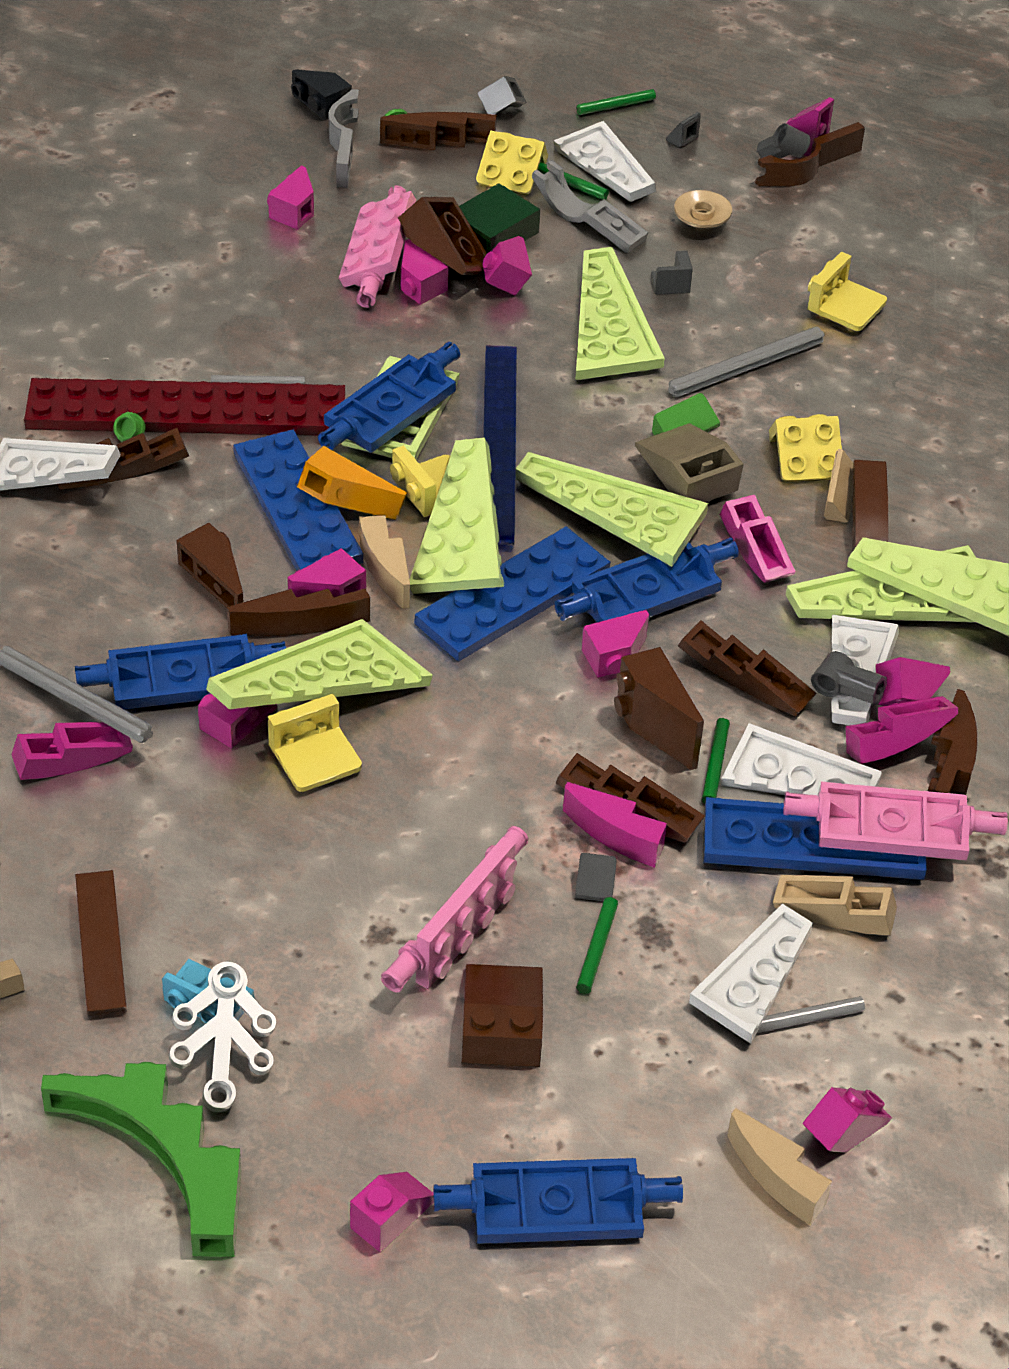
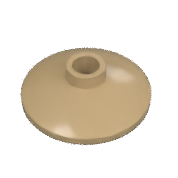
M695 190L679 196L675 201L674 211L676 216L688 225L699 228H712L723 225L730 219L732 206L724 196L718 193Z

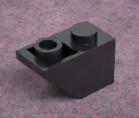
M299 69L292 71V95L324 120H328V112L331 106L352 90V85L333 72Z

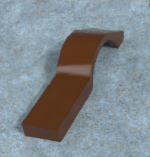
M857 122L814 138L811 154L801 159L787 160L772 155L758 159V165L766 168L765 175L757 177L755 183L758 186H797L806 184L814 179L818 172V167L860 152L862 150L865 127Z

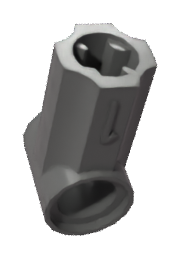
M782 123L776 129L773 136L758 143L756 152L760 158L768 155L777 158L792 155L800 158L809 147L810 135L786 123Z
M833 651L826 656L811 676V684L818 693L826 697H835L838 693H842L878 705L883 698L884 690L887 686V677L854 666V663L846 654Z

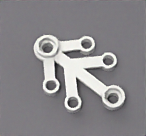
M222 962L214 966L208 976V987L188 1003L178 1005L174 1009L172 1022L176 1028L180 1030L191 1029L196 1022L197 1015L218 1000L217 1015L184 1042L175 1043L169 1053L170 1063L176 1068L183 1069L191 1064L195 1053L215 1038L212 1079L206 1083L202 1094L204 1105L213 1112L228 1110L236 1096L235 1086L228 1080L231 1040L249 1059V1069L256 1075L267 1074L271 1070L274 1061L272 1053L267 1049L261 1048L233 1016L235 1002L252 1019L251 1029L259 1037L271 1035L276 1026L275 1016L270 1011L264 1010L246 990L248 980L244 969L233 962ZM224 977L231 978L234 986L225 988L221 985L220 980ZM186 1011L190 1013L192 1019L189 1022H182L178 1019L177 1014ZM261 1018L267 1019L271 1024L270 1028L261 1029L257 1025V1020ZM182 1049L188 1053L189 1057L181 1061L174 1056V1052ZM262 1056L267 1059L268 1065L266 1067H258L254 1063V1058ZM216 1091L222 1092L226 1100L222 1103H216L212 1100L211 1094Z

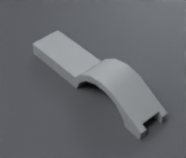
M350 90L335 102L328 112L330 144L338 151L336 162L337 187L348 188L353 156V130L344 126L349 123L358 122L359 109H350V104L358 103L359 90Z
M553 160L548 162L547 169L549 171L544 175L537 169L533 171L532 179L550 207L560 217L570 222L580 223L585 221L627 254L646 241L648 232L605 199L598 204L591 205L577 198L567 185L563 168Z

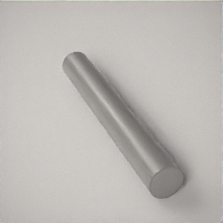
M211 375V382L305 384V376Z
M862 996L767 1015L764 1017L757 1033L865 1011V1003Z

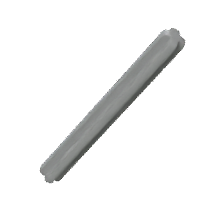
M818 326L675 378L669 381L668 391L673 397L678 398L819 345L824 341V332Z
M4 646L0 651V665L139 743H145L148 738L153 736L152 726L146 721L10 646Z

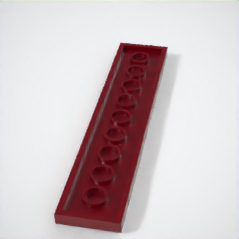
M31 378L24 423L25 429L114 431L115 420L126 412H133L140 415L144 420L145 432H168L177 428L179 433L273 435L294 429L296 435L318 436L329 428L324 425V414L345 400L346 390L345 385Z

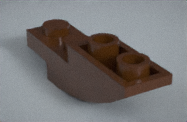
M957 689L952 703L958 707V714L936 731L932 737L931 744L937 746L934 760L938 761L935 773L940 774L939 779L932 777L927 790L929 792L966 795L977 753V727L972 706L965 691Z

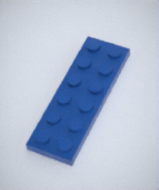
M294 429L233 445L234 456L296 571L315 563L322 557L341 548L359 564L364 563V553L338 507L324 503L297 488L303 467L309 456Z
M566 526L502 563L500 570L504 580V587L456 590L416 613L414 624L459 662L555 605L556 600L573 594L572 581L610 568L611 562Z
M706 797L703 863L925 879V856L819 847V821H816V817L783 815L784 803Z

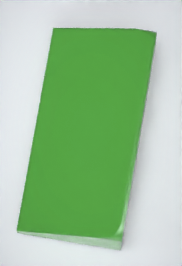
M698 393L655 414L653 417L652 433L657 435L688 423L709 432L719 427L720 421L706 397L702 393Z

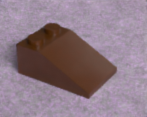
M421 197L398 217L403 226L404 235L424 251L462 275L484 274L482 263L487 253L454 197Z
M661 647L621 657L620 672L616 675L618 695L614 698V706L618 716L624 717L632 731L690 770L697 769L704 720Z
M466 964L461 1063L540 1067L543 1032V967Z

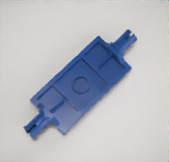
M447 342L434 353H427L420 359L408 354L324 414V425L329 428L318 435L320 445L334 450L340 443L349 439L372 453L456 391V381L446 376L444 368L460 358V350L457 345Z
M731 537L709 546L702 544L693 547L688 542L672 567L650 554L637 557L572 581V592L575 595L556 600L555 611L561 621L588 612L596 622L647 610L649 617L721 591L722 581L716 575L714 565L737 558L739 555L738 546Z
M247 634L108 650L109 659H106V663L75 666L76 683L82 687L109 684V687H113L115 705L122 709L202 700L204 696L211 694L206 690L210 677L286 648L285 641H281L279 643L254 645L253 642L248 643Z
M636 1158L473 1163V1180L470 1181V1184H434L433 1200L434 1211L471 1209V1213H475L477 1244L643 1238L642 1207H646V1203H682L683 1184H681V1176L645 1178L644 1174H639L637 1171Z

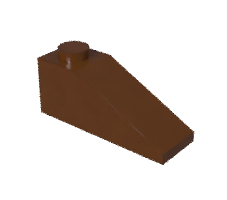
M207 523L176 540L178 564L227 608L244 602L243 590L233 557L231 543L224 532H219L213 525Z

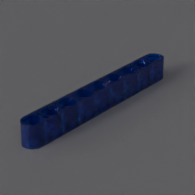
M486 345L483 438L485 437L490 449L492 468L490 476L494 487L493 503L496 506L499 533L498 545H514L517 346Z

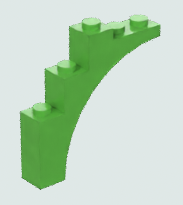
M153 1062L126 1063L124 1077L109 1074L98 1076H74L68 1073L43 1075L41 1092L44 1111L75 1114L106 1123L140 1142L154 1153L172 1174L188 1209L193 1256L235 1257L242 1171L240 1148H229L223 1145L211 1148L203 1147V1106H194L187 1103L166 1105L168 1095L166 1064H155Z

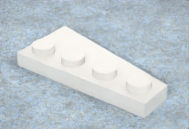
M604 121L554 140V149L628 201L632 202L656 192L655 182Z
M3 438L0 443V491L108 478L121 454L116 445Z
M832 615V652H842L852 660L854 666L876 673L875 664L890 660L899 635L898 624ZM838 693L835 697H832V723L844 725L867 723L874 704Z
M748 724L722 776L721 786L785 795V792L818 795L821 782L878 787L882 772Z
M782 904L690 993L689 1003L751 1044L764 1017L770 1010L812 932L813 923Z

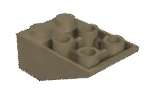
M690 423L635 442L637 450L671 493L708 502L739 489L744 465L727 442Z

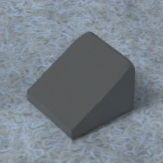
M696 112L680 122L666 137V140L681 148L699 136L701 113Z
M581 853L575 898L604 901L607 897L613 898L617 858L608 855Z

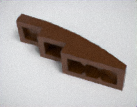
M421 112L382 116L380 118V143L435 150L437 144L465 148L466 141L486 144L490 130L496 131L497 115L471 112Z
M177 428L147 441L144 433H141L116 445L121 455L108 478L57 485L61 490L124 480L160 469L190 456ZM107 438L96 443L101 445H113L110 438Z
M854 460L852 552L862 538L888 542L886 461Z
M292 589L227 607L228 631L231 636L243 634L260 637L302 635L335 630L360 619L369 622L370 596L366 589H361L333 597L329 589L296 598Z
M702 620L690 630L678 645L689 656L734 687L793 716H797L817 694L764 649L756 655L735 636L731 635L725 640Z
M578 753L575 754L559 774L556 784L564 789L566 783L570 782L636 802L635 814L667 823L665 836L685 843L705 817L704 814L644 776L640 782H637L611 764L604 771Z
M113 870L75 874L87 1014L96 1015L127 1011Z

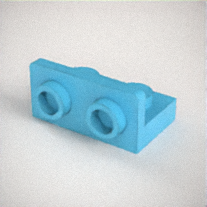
M188 959L176 975L167 972L162 978L164 1000L173 1008L180 1004L188 1003L208 987V976L212 969ZM228 977L220 980L221 985L225 988L234 986L233 980ZM246 986V990L255 999L254 990ZM218 1000L200 1012L197 1017L204 1023L217 1015ZM234 1002L233 1016L238 1021L244 1014V1011Z

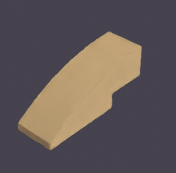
M386 515L359 517V543L370 573L394 602L403 609L410 608V581L403 538H389Z
M780 875L773 900L774 908L784 904L811 922L836 929L891 936L897 910L892 887L855 886L853 876Z
M735 1108L731 1113L727 1136L736 1154L754 1179L770 1196L789 1212L811 1226L827 1204L832 1180L802 1163L805 1148Z

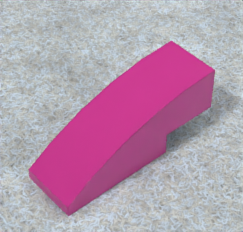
M755 494L726 501L719 515L730 537L736 542L740 554L753 572L764 583L794 575L796 571L771 516H764Z
M943 696L878 707V721L846 726V753L859 764H864L902 752L925 740L946 725L958 714V707Z
M104 722L55 723L52 733L17 734L11 755L20 780L39 779L70 774L101 765L132 752L133 745L129 736Z
M570 782L566 783L563 811L576 825L608 848L637 862L656 867L664 847L667 823L635 814L636 802Z

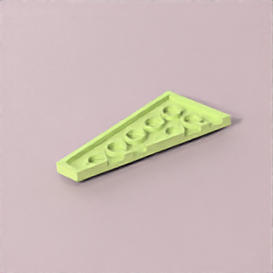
M613 247L584 250L575 380L664 368L665 358Z
M485 437L455 440L409 579L410 590L413 594L504 587V580L500 570L502 561L498 551L499 533L496 506L493 503L494 487L490 476L492 472L490 449Z
M531 452L526 454L515 469V479L671 567L696 532L708 511V503Z
M862 538L848 558L847 567L1009 636V563L869 538Z
M969 545L942 551L976 558ZM856 570L787 585L786 597L798 618L832 619V615L866 620L975 622Z
M360 619L210 677L206 690L228 709L313 700L330 694L340 697L430 686L433 675L366 621Z

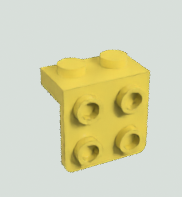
M490 130L476 176L477 183L490 188L500 183L514 193L529 195L534 184L532 179L533 171L538 170L540 162L546 164L548 159L545 142L534 138H524L506 132L501 133Z
M841 251L833 260H829L826 263L824 269L818 275H814L808 285L810 296L807 310L849 329L861 331L886 305L887 297L848 280L852 256Z
M817 414L807 418L784 416L776 419L769 429L770 442H777L781 479L785 482L831 480L836 450L838 451V448L842 449L838 416Z
M404 445L392 449V464L390 465L392 479L400 489L407 492L406 496L423 517L431 515L450 455L445 454L418 463Z
M334 694L316 698L307 703L287 710H281L268 716L269 746L297 791L305 792L355 774L362 769L360 758L339 727V702Z

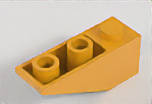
M325 446L321 447L305 462L297 488L324 503L377 516L386 515V518L394 520L398 518L407 492Z

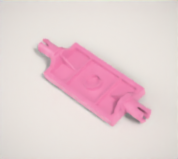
M395 185L394 189L390 187L387 199L378 202H368L360 208L338 278L344 287L354 284L360 286L356 301L365 308H369V304L371 307L374 306L377 292L383 286L385 275L397 269L406 237L398 217L416 202L412 191L406 192L403 187Z
M821 782L818 795L785 792L783 815L816 817V821H819V847L967 860L969 854V835H972L973 832L1005 836L1008 823L1007 812L975 810L974 806L967 805V795Z
M511 826L496 845L489 846L485 852V858L419 932L417 940H409L399 949L397 959L381 974V981L389 990L400 992L415 973L416 983L427 989L438 978L443 979L449 972L452 961L459 953L464 954L469 949L474 935L479 929H485L490 924L496 909L501 904L505 905L510 901L515 891V884H513V875L517 866L515 856L528 844L529 840L527 834L521 828Z

